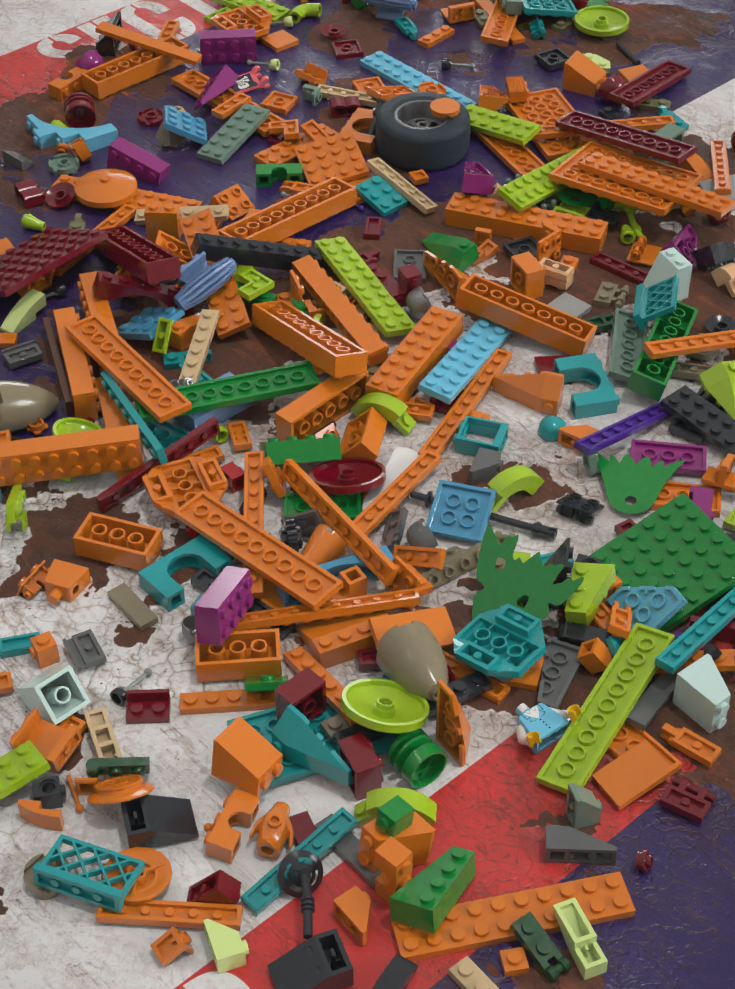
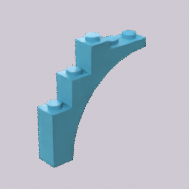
M33 114L26 115L27 129L33 133V142L41 150L56 146L61 142L68 145L81 137L90 152L109 146L118 138V130L111 123L89 128H67L45 123Z

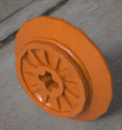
M142 775L117 776L97 783L95 785L96 792L88 796L87 801L93 805L120 803L142 797L154 790L155 787L153 783L143 782Z
M134 847L119 852L120 854L145 861L144 870L127 894L124 902L139 903L151 900L161 894L170 884L173 872L170 861L163 853L147 847ZM109 859L104 866L114 864L115 861ZM127 866L122 869L125 874L134 871L136 867ZM117 869L107 872L106 875L109 879L119 876L120 873ZM122 881L111 886L122 890L125 885Z

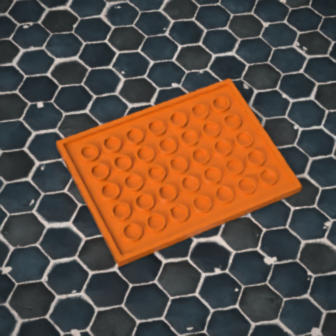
M591 140L551 171L548 177L549 180L557 184H565L570 188H577L585 193H593L598 197L611 199L613 202H621L629 207H636L642 211L655 213L657 216H665L678 203L578 169L579 163L594 152H599L604 156L614 157L622 162H629L630 165L657 172L659 175L669 176L677 181H684L691 186H697L703 180V175Z

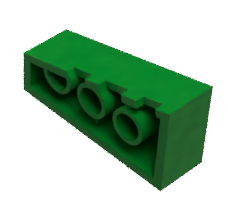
M334 433L323 434V437L316 438V435H304L305 439L289 436L286 437V440L267 438L268 441L259 442L260 451L264 450V458L269 456L274 465L284 464L286 459H293L296 463L341 459L340 437L334 436Z
M456 846L451 847L389 897L391 920L435 933L476 875L475 852Z

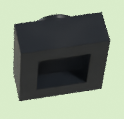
M606 106L598 110V116L612 120L618 118L619 112L611 106Z

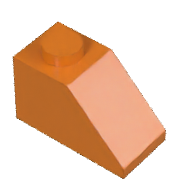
M586 424L560 427L558 444L582 454V452L574 448L575 441L599 430Z
M355 885L333 900V912L355 939L364 946L367 944L372 901L367 892H362Z

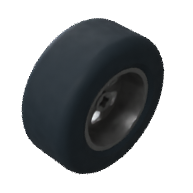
M412 92L391 98L379 108L376 114L377 151L390 164L407 170L417 171L423 169L424 171H433L452 166L466 155L469 148L470 115L468 110L458 101L460 113L453 118H450V116L438 118L431 114V102L440 98H454L433 92Z

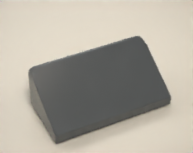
M2 150L3 160L22 171L34 165V162L14 151Z

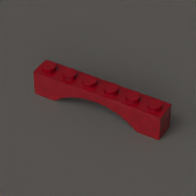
M106 271L97 272L92 286L94 298L111 301L119 297L140 295L157 299L167 306L175 308L179 307L173 298L182 289L174 285L169 286L161 283L149 285L140 278H130ZM196 305L184 311V316H192Z

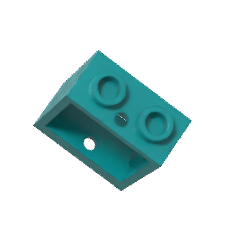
M466 415L464 421L459 424L458 433H455L453 438L455 452L476 456L480 447L502 452L508 439L509 424ZM472 433L495 439L493 444L467 439V435Z

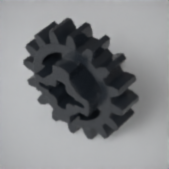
M294 517L283 518L284 527L280 528L279 531L280 540L299 553V549L303 546L301 528L296 526Z

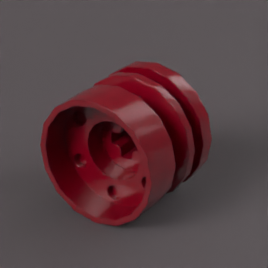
M83 92L70 94L64 102L65 122L68 127H93L96 122V114L92 97Z

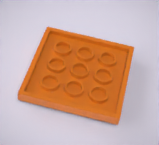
M352 131L294 147L295 155L298 162L302 163V171L308 184L317 185L332 177L348 182L370 175L369 168Z

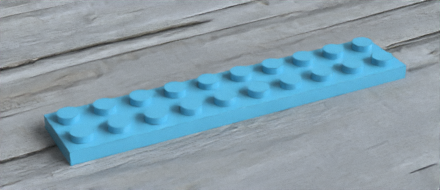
M377 51L359 60L360 66L396 86L404 85L415 92L418 91L419 85L423 82L433 81L437 85L440 83L382 51ZM445 86L446 96L456 99L465 107L469 104L478 106V103Z
M480 317L419 383L417 390L450 405L479 372L496 348H500L514 331Z

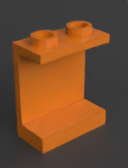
M34 708L25 717L18 731L12 735L9 743L13 750L30 739L49 763L50 770L59 773L83 738L77 726L70 724L66 730L43 720L38 709Z

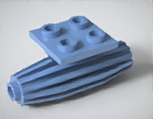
M362 0L367 4L379 7L376 18L393 22L394 18L403 17L405 11H414L418 5L417 0Z
M204 251L193 256L188 264L180 266L181 277L178 278V286L180 288L183 285L185 286L173 298L179 308H183V311H186L204 301L221 288L237 271L236 262L232 258L225 257L207 266L206 253Z

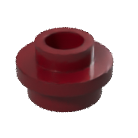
M643 849V851L637 852L636 869L647 873L648 869L653 867V854H649L648 849Z

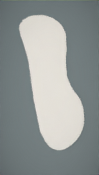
M399 447L393 451L385 467L386 480L383 484L368 492L363 501L362 510L374 501L420 456L416 451L406 447Z

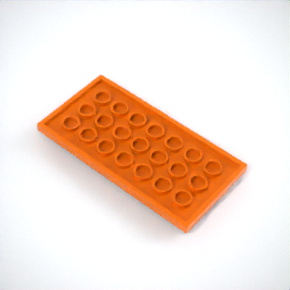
M557 87L529 92V97H527L525 103L507 102L505 104L515 118L541 126L555 125L556 120L575 110ZM576 136L533 141L547 161H553L588 142L579 139L580 137Z

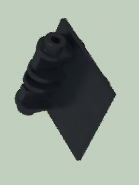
M571 492L556 501L558 503L556 512H559V515L569 517L570 519L575 515V521L586 525L593 524L594 517L592 515L605 507V505L599 504L598 500L583 498L581 494Z

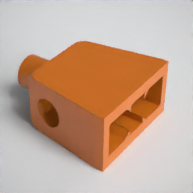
M54 559L44 580L47 601L52 605H56L59 600L74 601L91 583L89 568Z

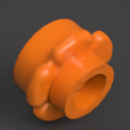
M61 142L55 147L57 154L70 153V147L66 143Z

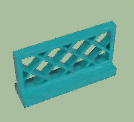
M677 275L646 288L643 283L637 285L633 318L640 331L647 328L648 321L676 311L679 283Z
M61 834L42 862H36L32 870L35 885L120 913L124 907V899L145 868V861ZM63 844L73 847V849L65 852L60 851ZM91 852L94 856L82 859L80 854ZM76 855L78 861L65 864L64 858ZM112 859L115 863L103 867L101 861ZM58 860L62 864V866L56 868L49 866V863ZM97 862L99 868L86 871L85 865ZM127 866L136 867L134 871L125 874L122 868ZM81 867L83 873L77 875L68 872L69 870ZM119 870V876L108 879L107 872ZM100 874L104 878V880L99 882L90 879V877ZM122 881L125 885L122 890L111 886Z

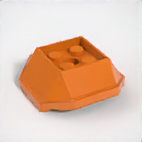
M253 4L252 6H242L217 14L211 19V24L218 30L255 28L257 41L269 33L273 18L272 13L259 4Z
M191 456L157 465L142 477L144 487L153 506L163 511L173 521L177 520L174 511L200 491H205L221 502L228 488V481L215 457Z

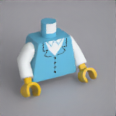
M524 703L520 704L515 711L519 716L516 728L518 743L520 745H528L536 755L561 739L568 728L569 720L575 722L577 716L582 715L579 705L574 704L569 706L567 710H559L548 707L543 703H539L531 709Z

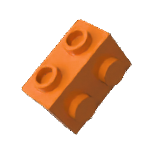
M311 62L306 63L305 70L295 69L294 75L298 76V79L308 81V84L312 86H317V84L325 85L329 73L327 70Z

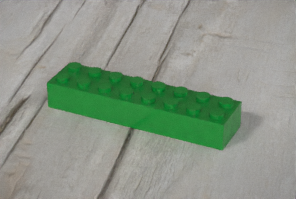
M677 301L676 311L656 319L646 342L688 336L699 310ZM643 349L626 388L659 402L679 356L651 360Z

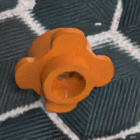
M40 418L36 424L31 425L30 423L26 430L33 432L34 435H39L44 429L48 428V424L44 423L43 419Z

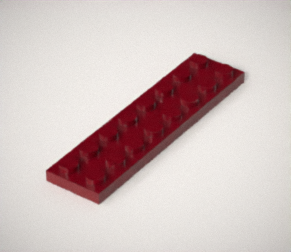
M665 60L611 91L608 99L613 100L615 103L624 104L628 108H634L691 74L692 68Z

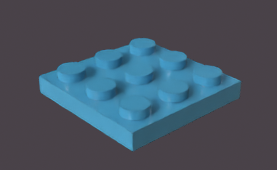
M164 106V129L202 145L206 144V122L202 118H195L188 112L177 110L174 106Z
M149 306L144 308L139 315L133 316L130 322L121 325L117 332L122 339L152 340L155 338L159 317L172 319L173 323H175L185 313L183 308H152Z
M440 480L426 526H429L433 535L476 544L482 542L496 498V490Z

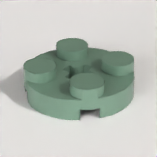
M68 153L55 155L53 160L48 161L49 170L55 177H60L61 174H77L80 166L78 157L75 155L71 157Z

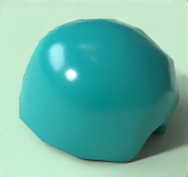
M546 416L539 423L538 435L544 440L557 442L559 428L566 427V422L557 416Z

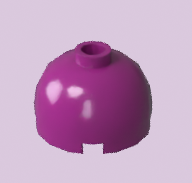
M89 50L83 53L84 56L82 58L79 57L77 59L75 67L89 70L104 64V61L97 51Z

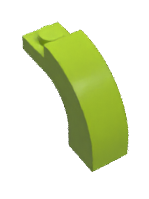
M372 392L365 394L350 409L357 417L373 407L404 436L417 423L405 411L408 407L405 403L386 393Z
M524 465L505 469L488 483L489 489L496 490V498L491 513H496L502 504L518 491L524 490L533 495L545 481L531 468Z
M401 787L378 788L367 792L366 800L355 805L354 818L359 821L357 827L361 828L377 817V811L380 806L399 795L415 808L414 811L432 825L436 823L437 804L426 795L415 790Z

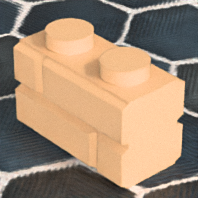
M545 257L539 262L546 270L544 277L545 285L555 286L559 290H567L571 286L574 277V267Z

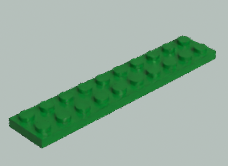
M305 361L178 386L175 388L192 403L191 410L178 416L308 391L320 384V381L311 362ZM134 398L137 412L145 423L157 421Z

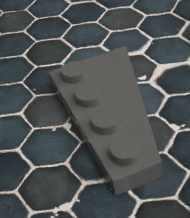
M548 636L537 704L543 703L551 708H560L582 665L577 659L580 647Z

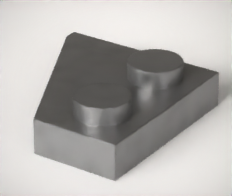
M317 508L288 515L280 520L283 525V518L294 517L296 526L301 528V535L304 541L309 540L317 525L324 524Z

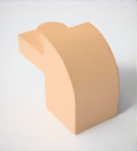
M735 263L726 264L712 271L711 274L717 287L725 284L731 297H735Z

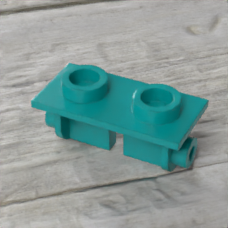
M536 15L537 19L530 22L529 25L532 37L534 39L543 37L545 40L544 34H546L543 21L542 19L539 20Z

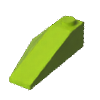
M722 361L699 374L698 378L705 392L708 395L712 394L717 400L716 404L719 407L722 406L727 411L728 416L735 420V361Z

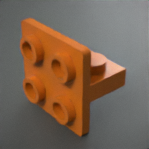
M728 453L725 459H721L720 465L718 464L717 468L709 466L701 482L709 487L717 486L724 488L727 492L734 493L735 473H732L735 455Z
M399 556L393 557L392 562L399 569L393 584L386 586L389 592L418 588L419 596L432 593L434 586L410 563L406 564Z

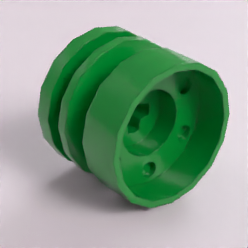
M420 728L401 734L393 742L387 754L389 763L415 789L424 788L435 781L444 771L448 759L446 753L437 744L433 743L432 739Z

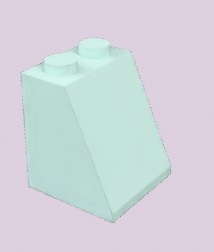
M674 247L660 251L643 284L646 288L677 275L679 279L677 301L686 299L689 293L692 264Z
M706 654L677 673L672 702L708 733H712L716 729H721L727 722L726 717L730 708L731 694L709 654Z
M70 665L52 666L17 688L27 708L30 710L38 709L42 718L55 725L91 702Z

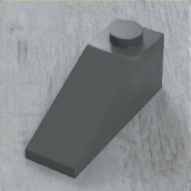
M545 825V862L615 865L617 856L616 846L570 826Z

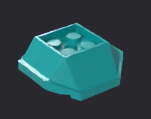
M510 604L502 605L499 609L480 613L453 637L455 659L503 683L508 682L512 678H520L546 653L541 619Z

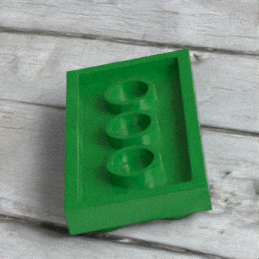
M286 493V496H284V517L312 509L298 493ZM326 493L352 521L361 513L360 493Z

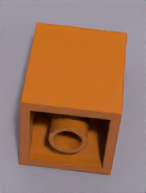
M576 51L564 63L562 89L594 97L598 93L599 88L602 89L604 87L603 83L607 79V72L581 52Z
M147 203L144 211L147 239L155 243L157 232L161 230L181 241L183 230L180 224L182 215L179 204Z
M238 716L213 740L211 775L258 796L269 787L275 777L281 775L283 771V754L243 718Z
M414 811L412 825L394 838L413 852V866L422 865L430 861L436 830ZM376 818L362 826L357 855L360 863L366 866L372 873L382 871L375 865V850L390 837L375 825Z

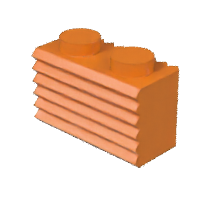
M509 76L505 78V91L509 96L508 102L525 103L527 97H529L527 82L523 80L522 76Z

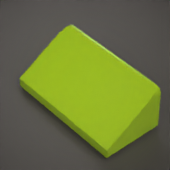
M159 317L152 348L153 352L167 353L173 324L172 319Z

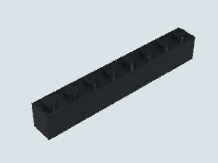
M196 233L190 247L193 256L204 251L206 253V261L218 262L227 257L229 259L232 258L237 265L287 271L293 270L292 262L307 255H310L314 260L316 259L319 266L323 260L319 249L315 247L207 233Z

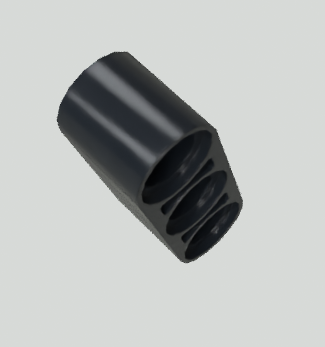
M564 622L561 624L557 639L580 647L582 642L598 637L607 646L605 639L612 636V634L607 632V629Z

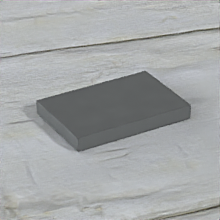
M395 249L393 278L398 281V267L414 264L422 273V283L426 284V267L423 264L424 251L426 250Z

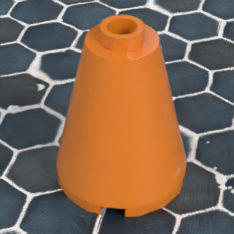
M324 524L316 526L301 552L303 556L317 565L337 560L347 552L345 550L347 545L343 538L334 530L332 532L328 531V526Z

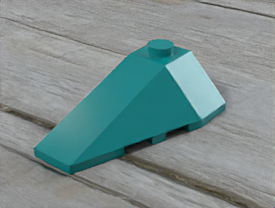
M292 704L288 705L271 732V744L287 760L349 787L352 784L351 769L334 749H327L323 741L324 737L320 733L315 735L308 726L310 721Z

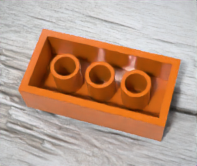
M89 512L73 536L75 555L139 571L153 564L164 547L162 529Z
M279 628L232 631L229 638L221 646L197 643V635L195 634L197 682L241 680L267 674L282 676Z

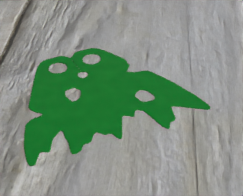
M488 525L482 539L476 578L484 586V589L478 591L474 596L472 620L484 611L499 609L502 605L510 604L542 621L549 614L548 603L555 606L564 603L579 588L584 577H580L575 581L569 577L562 583L553 584L558 574L564 568L563 564L556 566L549 564L543 567V562L539 559L540 552H537L524 563L520 557L514 560L513 553L519 535L514 537L508 536L499 544L491 525ZM498 557L505 560L504 569L497 570L495 568ZM524 595L529 596L528 603L524 608L517 605L519 598Z

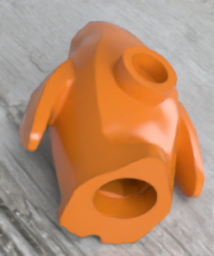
M276 802L264 816L255 822L251 829L249 839H252L258 832L256 850L257 854L263 858L267 857L276 860L287 840L289 849L293 846L295 834L289 818L290 807L287 803Z

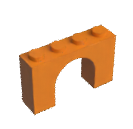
M358 107L353 112L351 118L347 120L346 125L342 127L339 134L352 131L362 155L371 156L376 149V136L360 132L369 130L373 119V110Z

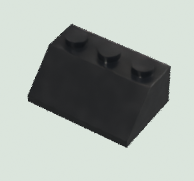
M118 11L107 23L122 27L121 11ZM101 34L99 35V41L96 42V50H98L101 56L115 57L121 41Z

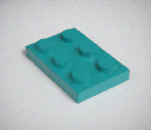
M379 175L355 185L357 187V194L383 217L406 207L408 204V200Z

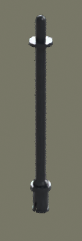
M415 491L410 493L412 499L425 502V507L433 504V491H428L427 495ZM491 513L489 520L531 531L535 537L539 535L555 540L558 528L542 525L539 521L531 524Z

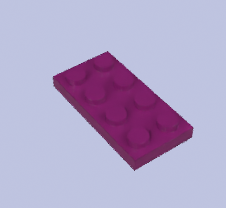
M632 439L630 456L636 464L647 456L651 460L652 467L660 461H664L663 467L674 462L686 460L674 472L675 474L703 476L706 472L707 446Z

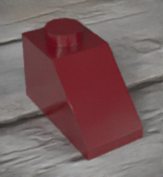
M220 869L191 885L188 891L187 902L236 905L240 899L242 882Z

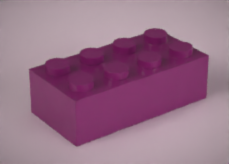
M255 28L199 31L200 53L202 54L201 64L247 62V60L257 62Z
M226 566L196 602L194 612L197 643L221 646L229 638L233 629L237 627L239 621L245 617L249 608L253 606L254 597L251 595L253 580L250 577V569Z

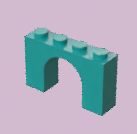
M596 353L554 360L553 371L554 373L564 374V383L586 381L596 387L592 391L571 394L570 409L575 419L617 413V407L620 405L619 395L615 393L613 383H610L607 371H604L602 362L598 359Z
M199 535L138 572L139 584L162 607L171 612L185 603L184 588L171 578L176 571L183 568H197L201 570L205 567L219 576L226 566H232V560L207 538Z

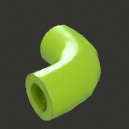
M320 3L301 4L294 7L288 16H292L293 24L299 23L301 19L306 17H320L322 5Z

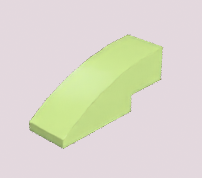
M35 289L27 292L9 312L0 330L5 333H18L36 320L35 313L47 305L45 294Z
M574 897L553 905V910L565 942L583 979L587 980L606 973L608 960L597 943V934L576 898Z

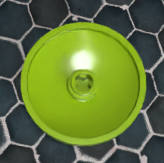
M596 5L579 10L578 14H575L574 24L583 33L608 37L625 32L629 27L630 19L624 11L618 8Z
M379 678L360 679L349 683L342 691L340 701L342 710L351 720L366 728L386 733H407L421 728L427 722L429 715L427 700L407 692L396 681Z

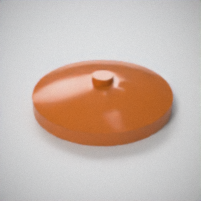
M99 169L80 177L75 183L74 189L78 201L86 206L113 208L132 200L137 194L138 186L136 178L126 171Z

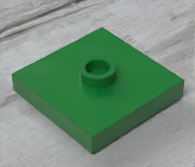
M267 674L255 678H246L245 692L275 691L280 684L288 681V675L273 676Z

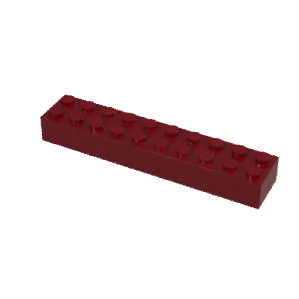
M124 225L99 230L107 231L109 237L95 245L96 251L149 285H157L160 281L172 282L176 278L181 277L179 257Z

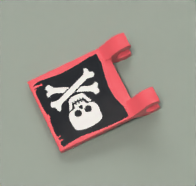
M257 65L250 72L239 75L236 80L237 84L231 90L236 93H245L260 87L268 89L271 86L269 83H265L269 81L268 76L262 77L260 72L257 73V71L261 70L260 66Z

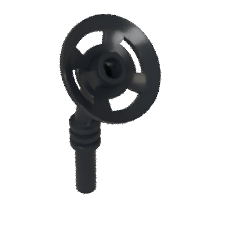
M296 850L286 855L280 862L277 870V880L280 888L286 894L301 898L300 912L303 914V938L309 939L313 936V913H315V898L312 897V893L319 887L322 881L323 866L320 859L314 853L307 850ZM306 857L313 860V862L309 866L306 863H299L298 858ZM290 863L291 867L288 870V879H285V870ZM318 870V876H317L316 882H315L314 885L312 886L311 884L314 882L315 876H316V872H315V871ZM294 884L297 887H301L302 892L293 891L290 887Z

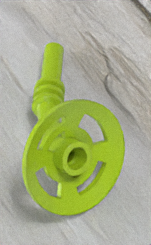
M616 202L614 208L626 212L631 229L636 233L637 238L642 236V229L634 217L635 211L640 210V208L629 207L624 203Z

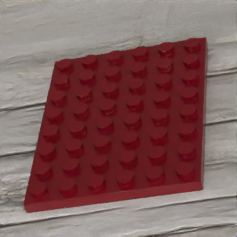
M47 227L43 229L42 233L32 235L30 240L20 242L16 248L6 250L5 254L0 255V297L10 296L109 237L107 231Z

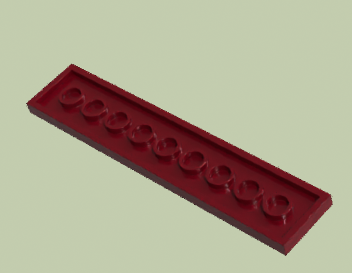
M573 110L555 121V127L562 130H568L574 134H581L587 138H594L598 141L607 142L610 145L620 146L623 149L633 150L636 153L646 154L649 157L659 158L662 161L672 162V164L676 165L697 153V146L577 110Z

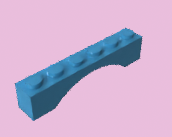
M386 545L378 547L391 561H393L394 556L389 551ZM356 554L318 565L338 579L339 572L357 565L368 579L380 580ZM275 586V591L285 607L302 603L278 586Z

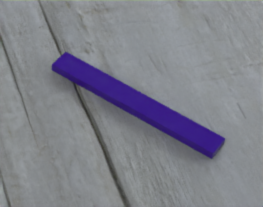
M661 402L575 441L574 448L586 456H590L673 415L661 407Z

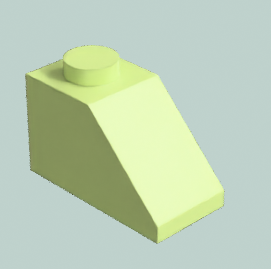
M203 920L205 935L218 974L247 965L246 955L249 954V948L246 940H241L239 932L213 920Z

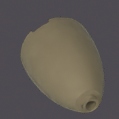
M0 380V431L10 430V433L24 430L29 427L30 423L31 425L36 424L40 418L45 420L59 407L58 397L44 388L25 382Z
M412 621V623L400 627L395 625L381 637L376 646V664L389 680L396 681L413 695L423 697L427 701H437L438 680L442 679L448 686V668L443 650L430 628L422 622Z

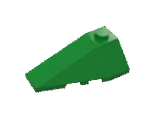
M433 232L422 240V244L429 252L461 272L479 259L476 243L466 238Z

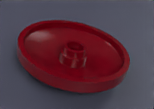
M341 458L317 465L311 470L310 478L325 493L355 494L372 490L383 484L386 480V469L383 464L371 459Z

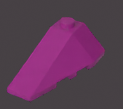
M225 64L209 78L193 109L197 110L227 89H232L237 84L238 75Z
M688 223L661 251L674 247L692 264L693 271L696 267L693 251L697 247L698 236Z

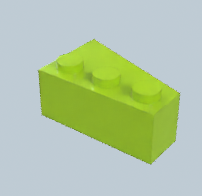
M573 563L571 579L575 581L580 577H584V580L566 601V622L590 625L599 610L600 603L603 598H606L609 588L617 580L614 564Z

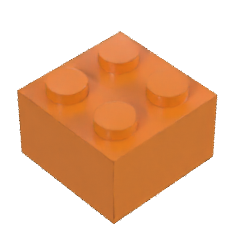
M529 251L511 256L510 285L518 293L532 299L543 297V290L545 288L544 277L546 275L545 267Z

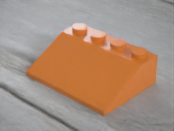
M384 610L374 611L371 614L359 613L350 617H333L330 620L318 619L309 623L299 624L296 626V630L312 657L327 669L358 658L359 649L376 648L368 620L369 618L389 614Z

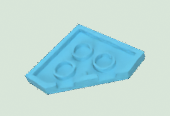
M621 586L607 599L611 606L614 601H618L619 608L624 609L626 605L631 606V629L637 622L659 630L688 603L674 586Z

